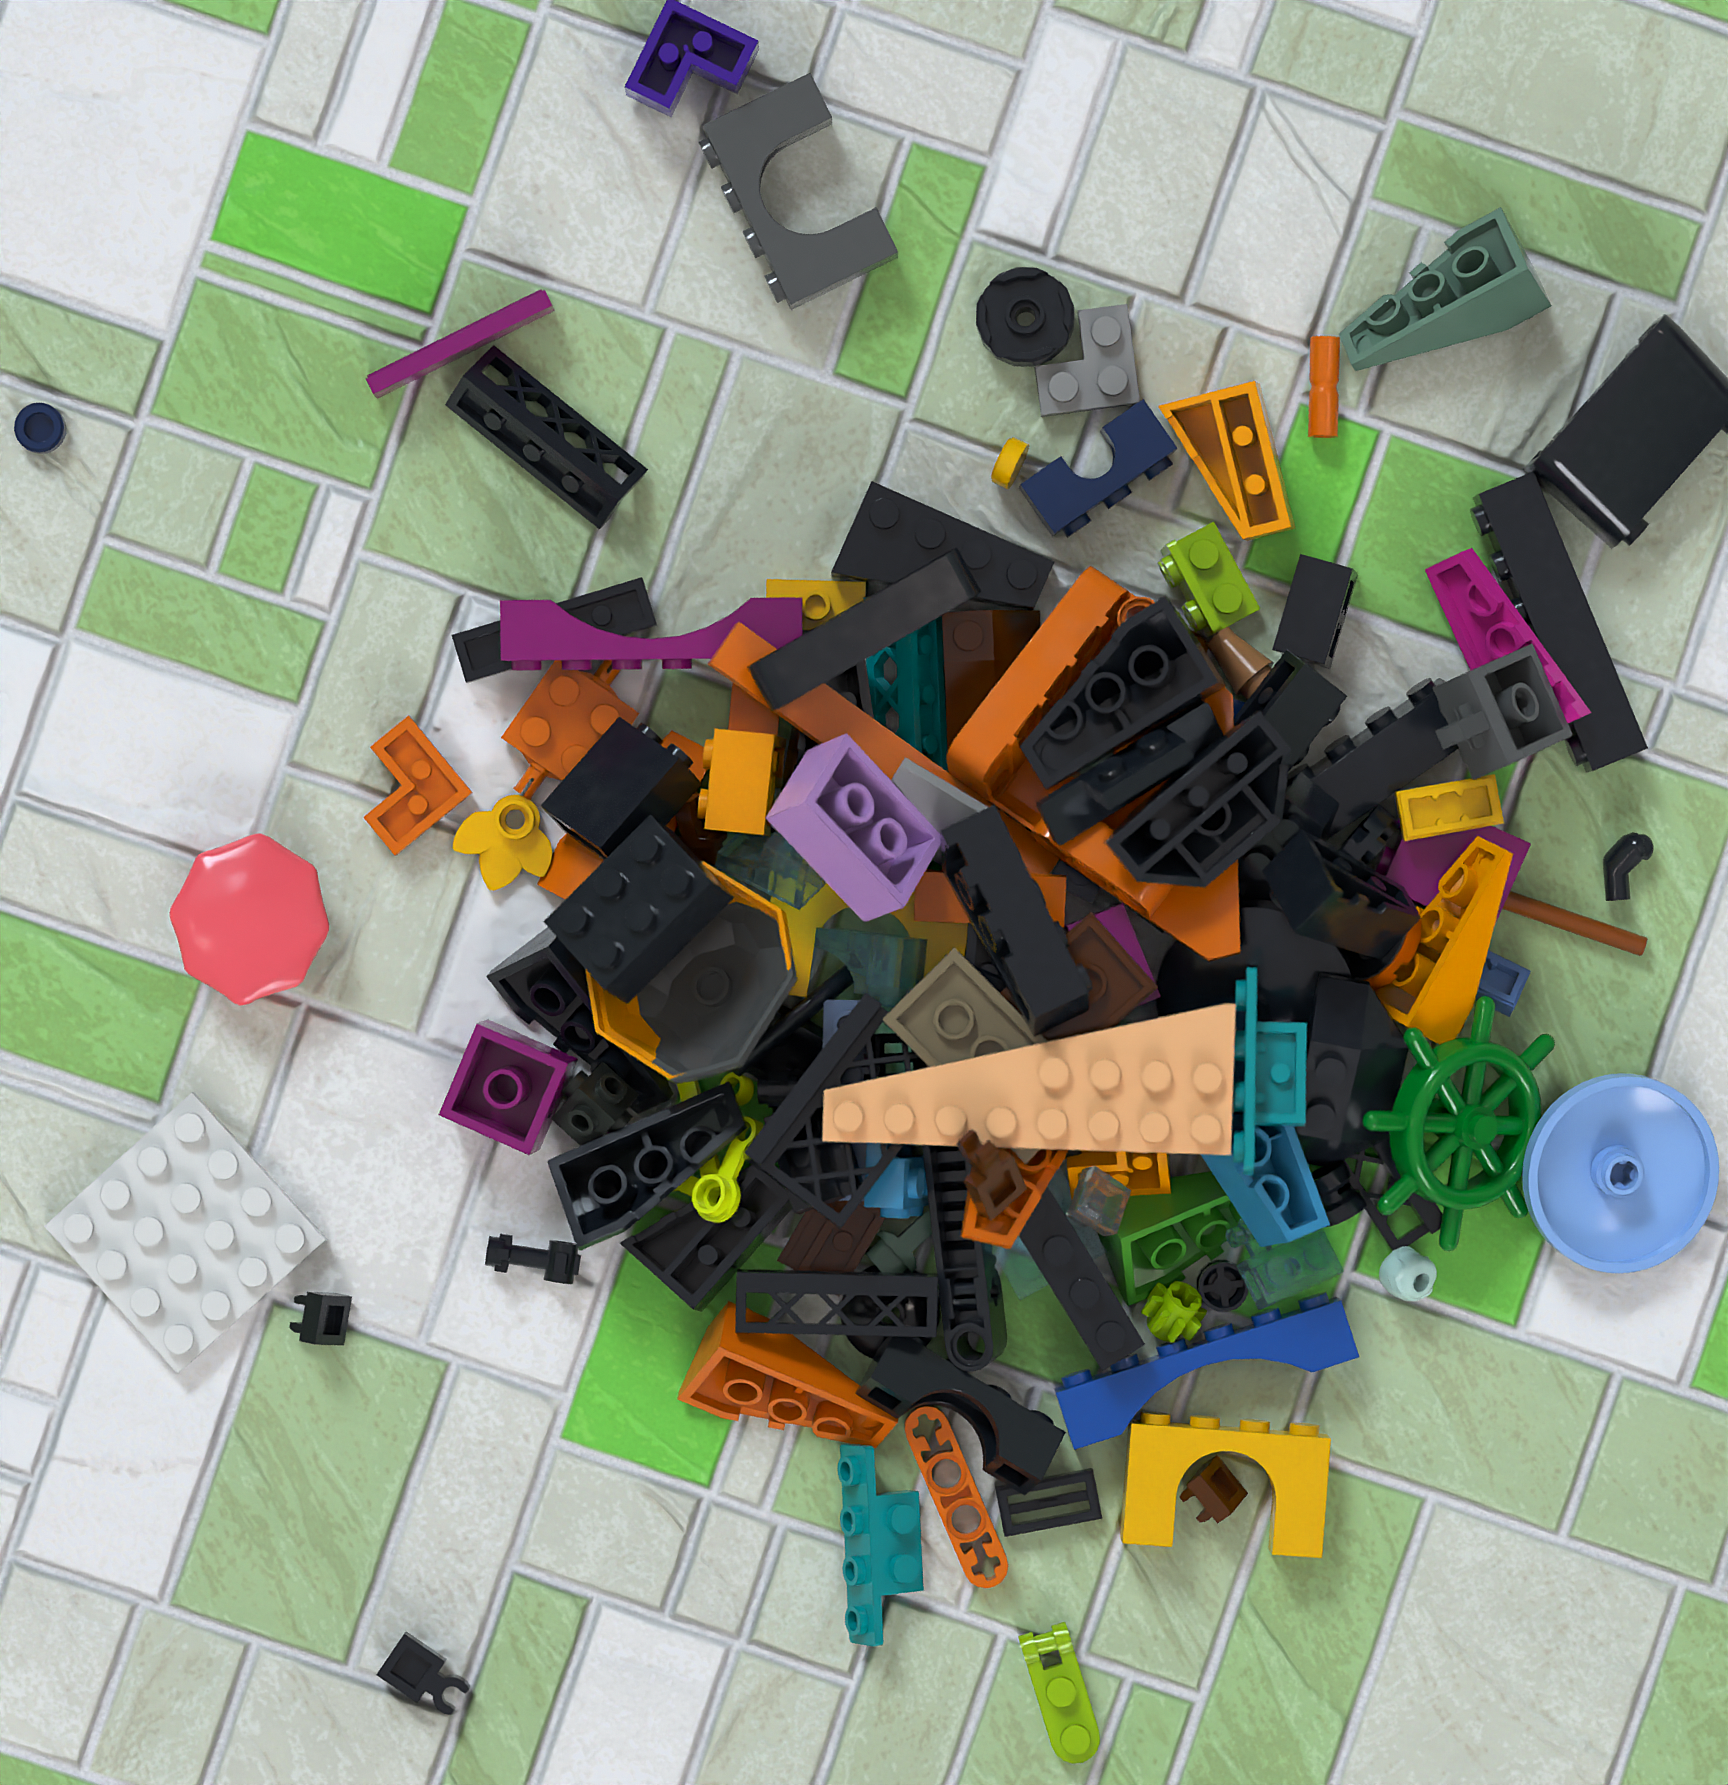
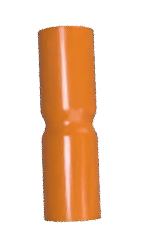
M1310 337L1309 381L1311 383V390L1309 392L1308 437H1338L1339 393L1337 391V384L1339 382L1340 337Z

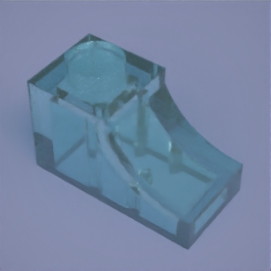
M778 831L771 833L770 836L737 833L717 852L716 868L798 910L826 884L824 879Z
M816 927L814 947L834 954L847 966L855 982L854 993L865 994L867 992L879 1001L883 1007H895L924 978L928 939L842 927Z

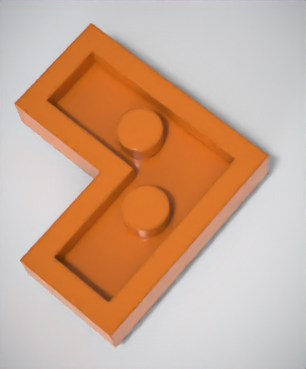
M409 715L370 747L402 785L363 817L395 856L473 793Z

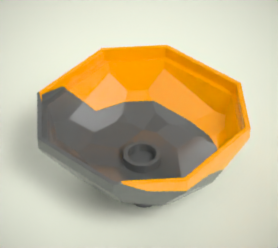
M706 862L702 863L734 898L628 1004L604 990L586 970L595 1032L674 1083L692 1082L743 1066L797 981L786 912Z

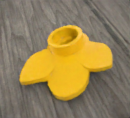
M521 795L503 797L494 805L492 811L472 813L463 821L453 841V850L456 852L480 854L481 875L487 888L492 891L510 884L519 875L522 868L535 876L544 877L552 860L551 842L539 829L540 814L538 808L530 799L528 800ZM512 810H519L524 814L525 822L519 829H512L507 825L506 817Z

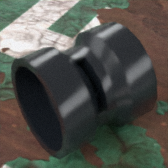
M1344 1160L1330 1167L1322 1166L1311 1172L1330 1223L1326 1227L1346 1221L1367 1206L1360 1190L1352 1187L1349 1181L1351 1173Z
M1216 1259L1208 1262L1200 1269L1196 1278V1289L1201 1299L1209 1308L1218 1312H1229L1237 1309L1244 1303L1248 1295L1249 1283L1245 1273L1236 1264L1228 1260Z

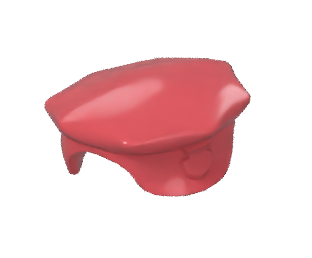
M261 833L249 835L199 854L195 858L191 870L170 908V920L177 936L185 971L190 976L212 987L240 1006L300 985L329 932V921L323 903L316 868L305 859Z

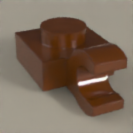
M971 1129L957 1142L961 1154L974 1168V1171L964 1179V1182L977 1212L992 1221L1027 1190V1187L1013 1155L1002 1148L997 1149L990 1140L983 1145L976 1131Z

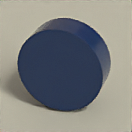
M33 403L24 407L17 415L14 423V432L18 442L24 448L34 453L45 454L54 451L62 444L66 435V423L62 414L51 405Z

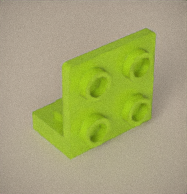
M1214 521L1178 541L1173 540L1167 543L1160 550L1164 558L1157 562L1159 569L1171 589L1179 585L1187 600L1181 606V609L1194 633L1202 629L1206 638L1260 610L1255 597Z

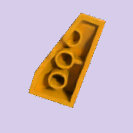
M1479 836L1473 840L1439 880V893L1425 909L1416 907L1422 919L1421 939L1408 966L1403 963L1400 965L1399 969L1394 972L1399 976L1393 982L1374 989L1377 997L1395 1021L1408 1028H1418L1426 1038L1439 1045L1456 1039L1474 1006L1513 856L1506 849Z

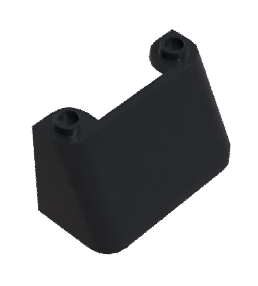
M1666 314L1651 324L1638 339L1639 344L1634 346L1625 355V358L1564 427L1552 437L1554 440H1551L1542 451H1539L1523 469L1527 474L1534 471L1539 485L1611 549L1616 547L1621 541L1630 546L1649 525L1643 519L1648 511L1721 429L1728 435V378L1683 329Z

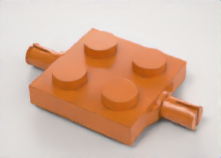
M555 660L501 738L521 751L527 762L531 764L517 785L513 787L514 790L521 794L530 779L533 778V782L523 795L528 800L532 799V796L546 776L563 781L618 717L632 725L640 714L621 701L610 687L621 669H611L609 673L607 672V669L612 664V660H603L594 675L579 670H562V660Z

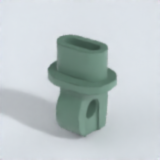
M926 1211L923 1216H919L898 1236L881 1230L878 1233L881 1239L865 1254L881 1272L903 1273L907 1268L913 1272L917 1268V1262L912 1252L932 1235L930 1213Z

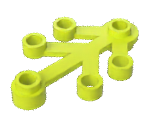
M733 1072L727 1074L722 1079L720 1085L729 1081L734 1089L736 1084L740 1082V1088L736 1094L739 1106L748 1103L754 1093L752 1080L744 1075L738 1077ZM698 1080L675 1083L678 1086L681 1102L701 1094ZM743 1116L747 1129L752 1127V1132L748 1139H745L747 1131L745 1129L732 1140L721 1165L716 1154L699 1169L700 1179L691 1175L672 1191H680L691 1196L692 1203L698 1214L707 1221L713 1223L724 1222L738 1208L741 1193L736 1179L745 1161L743 1159L744 1152L764 1127L762 1122L748 1116Z

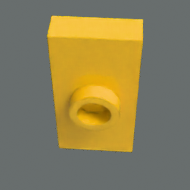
M767 579L766 598L802 597V631H810L861 602L863 597H866V582Z
M1495 774L1481 776L1474 780L1470 778L1394 792L1403 841L1504 823Z

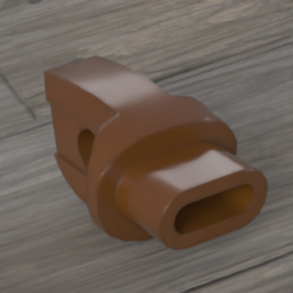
M694 793L675 815L680 831L678 837L701 862H706L707 864L721 863L726 859L723 842L728 834L727 832L704 829L705 819H698L700 793Z

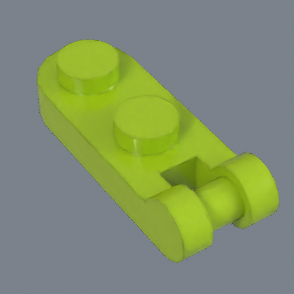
M1066 1622L1052 1625L1053 1631L1033 1636L1032 1632L1018 1636L1053 1750L1058 1757L1069 1763H1083L1089 1760L1098 1750L1100 1734ZM1059 1650L1062 1662L1043 1668L1039 1655Z

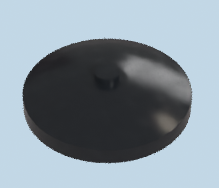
M1258 899L1239 900L1240 954L1208 962L1173 938L1164 954L1156 984L1161 997L1156 999L1158 1016L1161 1018L1225 1003L1235 1004L1236 980L1246 981V969L1257 968L1256 1022L1307 1023L1308 1025L1319 972L1356 978L1351 961L1344 948L1294 934L1283 911L1273 901ZM1235 1011V1031H1245V1011Z

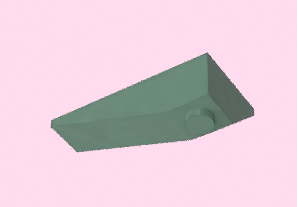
M1501 207L1456 231L1444 242L1448 249L1429 266L1421 262L1409 272L1413 279L1395 295H1383L1339 333L1350 363L1355 371L1506 331L1551 307L1542 283Z

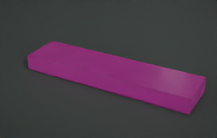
M540 289L367 375L366 381L373 395L378 399L555 310L546 291Z

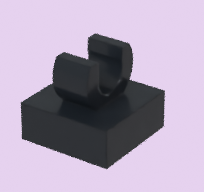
M307 1292V1295L295 1296L294 1303L305 1306L302 1323L290 1322L289 1328L295 1333H300L299 1341L314 1345L344 1346L352 1296L325 1292Z

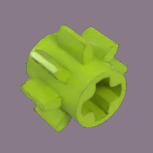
M1174 1281L1168 1289L1158 1282L1148 1295V1302L1141 1310L1142 1314L1148 1316L1146 1322L1150 1332L1158 1339L1174 1343L1180 1335L1191 1341L1201 1328V1321L1207 1314V1310L1201 1307L1202 1299L1198 1291L1191 1285Z

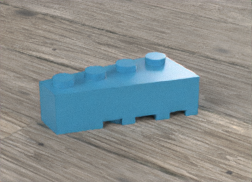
M1234 1042L1231 1155H1200L1259 1246L1265 1247L1288 1243L1330 1225L1294 1126L1255 1125L1253 1175H1243V1163L1233 1162L1234 1132H1244V1112H1234V1082L1244 1081L1245 1061H1235Z

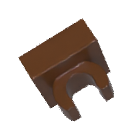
M1216 1455L1204 1463L1186 1484L1187 1487L1180 1495V1499L1182 1502H1185L1190 1497L1196 1496L1204 1506V1509L1196 1519L1199 1522H1206L1213 1517L1218 1524L1234 1512L1248 1492L1219 1456Z

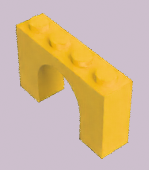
M786 863L785 873L774 871L770 902L785 911L797 974V981L788 995L807 997L817 935L829 918L849 906L823 878L814 877L815 870L812 867ZM915 892L911 894L904 908L891 912L905 927L912 944L913 958L908 993L953 948H956L963 956L965 955L968 923L914 921Z
M1141 1412L1140 1420L1132 1419L1128 1424L1120 1539L1123 1544L1172 1547L1176 1495L1182 1476L1195 1461L1205 1455L1219 1451H1233L1247 1455L1257 1461L1264 1468L1270 1480L1272 1505L1268 1549L1271 1554L1322 1558L1331 1438L1327 1434L1319 1433L1320 1425L1290 1423L1289 1431L1269 1430V1421L1240 1419V1427L1220 1426L1219 1417L1191 1415L1190 1424L1170 1422L1171 1414L1161 1412Z

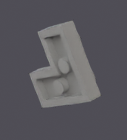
M1127 304L1078 310L1083 360L1035 366L1041 417L1130 406L1140 401Z

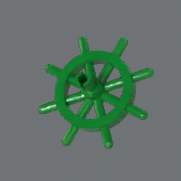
M1489 996L1480 997L1475 1004L1470 1037L1453 1039L1432 1049L1422 1031L1415 1027L1407 1029L1404 1033V1042L1417 1063L1405 1078L1396 1097L1393 1111H1368L1363 1117V1125L1368 1130L1390 1131L1393 1161L1401 1177L1380 1198L1378 1210L1383 1215H1392L1413 1193L1430 1202L1444 1206L1439 1234V1245L1444 1251H1453L1457 1247L1463 1211L1465 1209L1479 1208L1501 1197L1507 1209L1515 1218H1524L1528 1214L1525 1198L1516 1183L1522 1176L1523 1161L1530 1136L1542 1117L1540 1092L1532 1071L1554 1049L1555 1040L1550 1034H1541L1520 1056L1502 1045L1490 1042L1495 1002ZM1486 1064H1488L1497 1072L1499 1077L1482 1094ZM1466 1066L1462 1093L1460 1094L1450 1076ZM1508 1098V1116L1495 1115L1493 1111ZM1424 1132L1434 1133L1439 1139L1425 1152ZM1496 1135H1504L1500 1148L1496 1153L1491 1142ZM1473 1153L1483 1170L1469 1179ZM1452 1154L1448 1183L1443 1184L1434 1175V1172Z

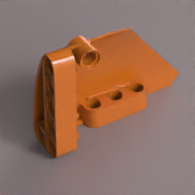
M1090 566L1078 577L958 733L946 756L949 773L1030 829L1033 838L1050 853L1208 962L1240 954L1238 860L1206 887L1136 882L1104 843L1124 819L1166 781L1063 845H1058L1053 841L1036 806L1039 800L1075 778L1071 776L1046 790L1022 751L1021 744L1059 699H1062L1081 676L1083 669L1091 660L1096 658L1122 622L1154 603L1153 600L1147 597L1134 596L1127 589ZM1223 687L1203 701L1210 705L1224 735L1234 728L1233 695ZM1124 747L1118 749V750L1115 751L1113 754H1115L1116 752L1120 751V750L1123 749Z

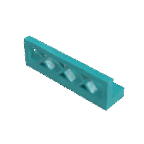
M940 616L866 659V668L874 719L886 727V713L892 706L899 714V728L895 734L948 772L946 760L947 732L942 623ZM889 656L897 665V678L892 685L884 678V664Z

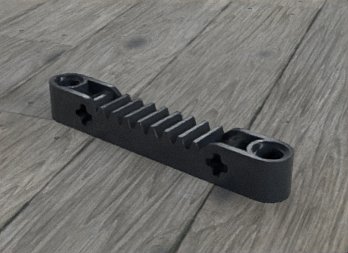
M922 1059L912 1061L913 1071L929 1067ZM922 1145L945 1348L948 1358L954 1366L963 1371L974 1372L983 1369L999 1357L1007 1345L1000 1276L995 1268L997 1258L992 1254L993 1245L961 1237L968 1193L964 1179L971 1173L972 1165L961 1154L958 1146ZM969 1332H975L982 1337L985 1343L984 1353L977 1352L970 1346L968 1341Z

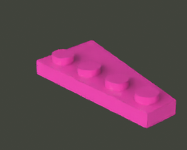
M1473 548L1460 552L1425 569L1470 671L1533 644L1567 723L1592 713Z

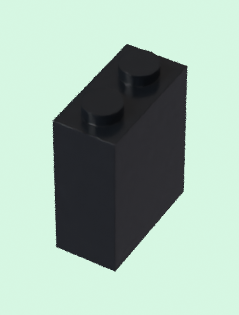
M618 717L540 806L566 834L605 860L649 815L667 825L702 783L689 769L694 762L679 747L671 743L667 748L661 746L663 740L647 725L640 723L635 728L621 717Z

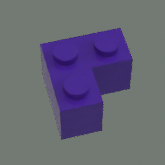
M666 0L624 86L626 96L672 117L693 73L738 95L759 52V41L676 0Z

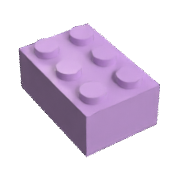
M847 733L806 751L766 816L771 825L863 922L904 908L941 845L939 832Z

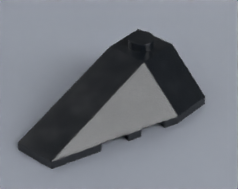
M1165 595L1122 622L1112 634L1110 641L1096 658L1088 663L1081 672V676L1062 699H1059L1020 747L1045 789L1048 790L1147 734L1195 703L1206 699L1225 687L1226 684L1201 643Z
M548 927L492 969L486 976L517 1016L528 1025L534 1020L537 1021L557 1038L553 1045L561 1052L567 1053L571 1049L591 1066V1073L604 1062L639 1094L637 1099L629 1106L637 1114L670 1100L674 1095L665 1076L595 1032L586 970Z
M729 1081L547 1160L576 1247L579 1251L627 1231L747 1129L734 1089Z

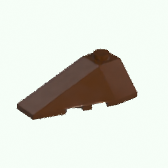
M1040 610L954 611L941 615L947 752L958 733L1041 627Z

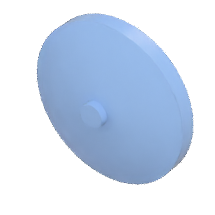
M1625 1073L1603 1075L1584 1081L1568 1090L1546 1110L1530 1136L1523 1161L1522 1182L1524 1198L1528 1212L1540 1234L1552 1247L1570 1260L1600 1272H1637L1659 1265L1680 1252L1699 1232L1712 1209L1719 1181V1157L1715 1139L1707 1121L1698 1108L1682 1093L1656 1079L1642 1075Z

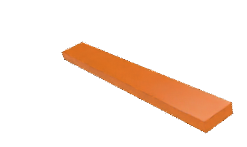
M737 622L708 665L769 708L747 667L777 649L742 623ZM825 683L773 711L819 745L847 733L890 780L906 757L987 807L993 806V804ZM997 808L1012 840L1020 852L1028 872L1032 874H1049L1059 858L1041 846L1033 838L1029 830Z

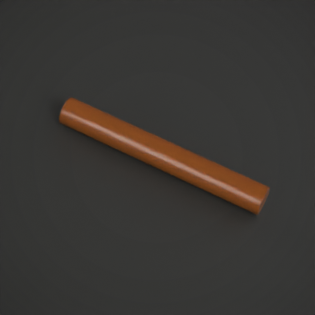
M1510 891L1502 908L1638 956H1642L1647 944V937Z

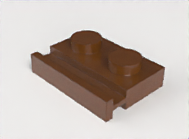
M837 1200L827 1205L837 1213H840L848 1201ZM862 1201L844 1226L839 1229L814 1209L807 1211L803 1214L777 1261L793 1270L854 1272L885 1218L880 1217V1208L864 1207V1201Z

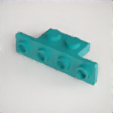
M1247 968L1246 981L1236 980L1235 1011H1245V1031H1235V1061H1245L1244 1081L1234 1082V1112H1244V1132H1234L1233 1162L1243 1163V1175H1253L1255 1125L1305 1126L1307 1023L1256 1022L1257 968Z
M842 1444L840 1446V1460L837 1469L839 1480L842 1483L843 1501L840 1525L844 1532L845 1559L842 1566L843 1577L847 1583L848 1608L845 1612V1625L849 1632L851 1643L872 1647L881 1646L884 1642L881 1596L924 1591L919 1491L904 1490L876 1494L873 1446Z

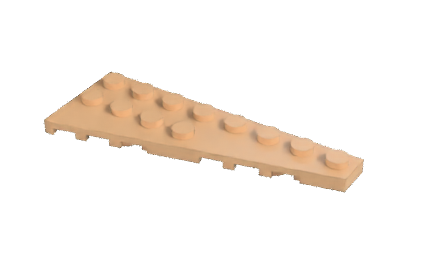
M1225 1003L825 1089L822 1141L957 1146V1142L973 1129L983 1145L990 1140L996 1147L1231 1155L1236 1004Z

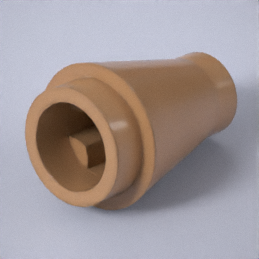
M1230 627L1221 630L1207 644L1208 649L1213 653L1235 694H1242L1247 700L1271 671L1274 664L1273 661L1237 636Z

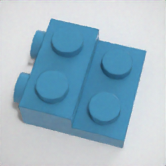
M867 1143L866 1167H873L881 1159L880 1143ZM886 1143L887 1149L890 1147V1143ZM905 1144L865 1196L864 1207L880 1208V1217L884 1218L923 1216L924 1206H928L929 1201L923 1155H913V1146H917V1144Z

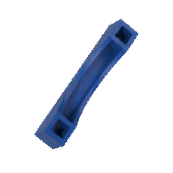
M1326 1292L1314 1294L1298 1300L1300 1309L1282 1315L1279 1307L1268 1309L1252 1315L1253 1324L1236 1330L1233 1329L1232 1323L1222 1324L1203 1331L1205 1340L1186 1345L1185 1339L1180 1338L1175 1340L1174 1343L1166 1342L1157 1346L1158 1355L1139 1361L1137 1353L1130 1354L1111 1365V1370L1092 1376L1090 1369H1084L1062 1377L1063 1386L1054 1388L1074 1450L1122 1435L1134 1415L1156 1392L1179 1376L1205 1365L1232 1359H1265L1291 1364L1313 1373L1359 1358L1342 1301L1338 1297L1328 1299Z

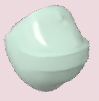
M1402 1246L1393 1250L1382 1262L1379 1270V1280L1382 1286L1392 1295L1405 1301H1418L1430 1295L1437 1277L1435 1264L1429 1257L1422 1256L1409 1246Z

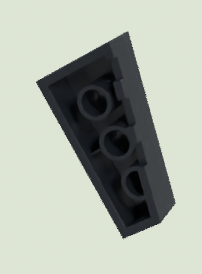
M871 481L831 571V576L889 586L939 556L958 548L982 591L969 600L1033 610L1055 562Z
M996 806L988 807L940 830L942 871L1033 1036L1035 1037L1087 1012L1089 1009V991L1093 990L1090 977L1080 962L1074 963L1068 951L1069 942L1066 934L1057 920L1053 922L1046 908L1043 893L1037 882L1031 878Z

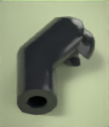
M1634 832L1623 835L1605 854L1603 858L1606 901L1631 899L1629 872L1642 859H1650L1654 851L1653 842L1647 835Z

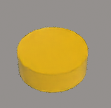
M1015 437L1007 440L991 474L993 483L1010 489L1026 459L1029 444Z

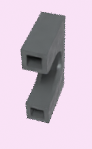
M811 73L704 124L703 131L706 139L699 141V145L711 169L720 165L728 181L727 184L721 186V190L733 214L742 210L750 228L742 232L754 257L757 258L764 254L772 273L764 277L776 302L779 303L786 299L791 310L898 258V250L877 207L826 232L802 234L786 229L777 223L763 204L760 194L761 179L771 159L787 146L832 125V116Z

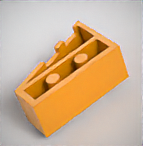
M1252 381L1158 406L1243 540L1249 541L1296 529L1261 386L1258 382Z

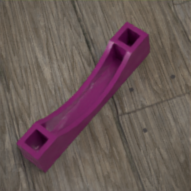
M802 597L750 598L733 613L708 627L680 636L652 639L621 636L597 629L570 615L552 600H500L501 661H511L512 670H542V660H562V670H592V660H612V669H642V659H662V669H692V659H711L737 622L742 623L776 649L802 635Z

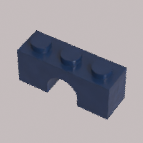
M1144 399L1102 427L1100 433L1109 444L1113 455L1112 466L1106 474L1094 479L1082 478L1076 475L1062 456H1060L1020 484L1019 490L1052 537L1060 531H1063L1067 538L1092 521L1087 513L1102 502L1108 509L1112 508L1133 493L1128 486L1129 483L1142 474L1150 481L1173 465L1168 456L1177 450V446Z

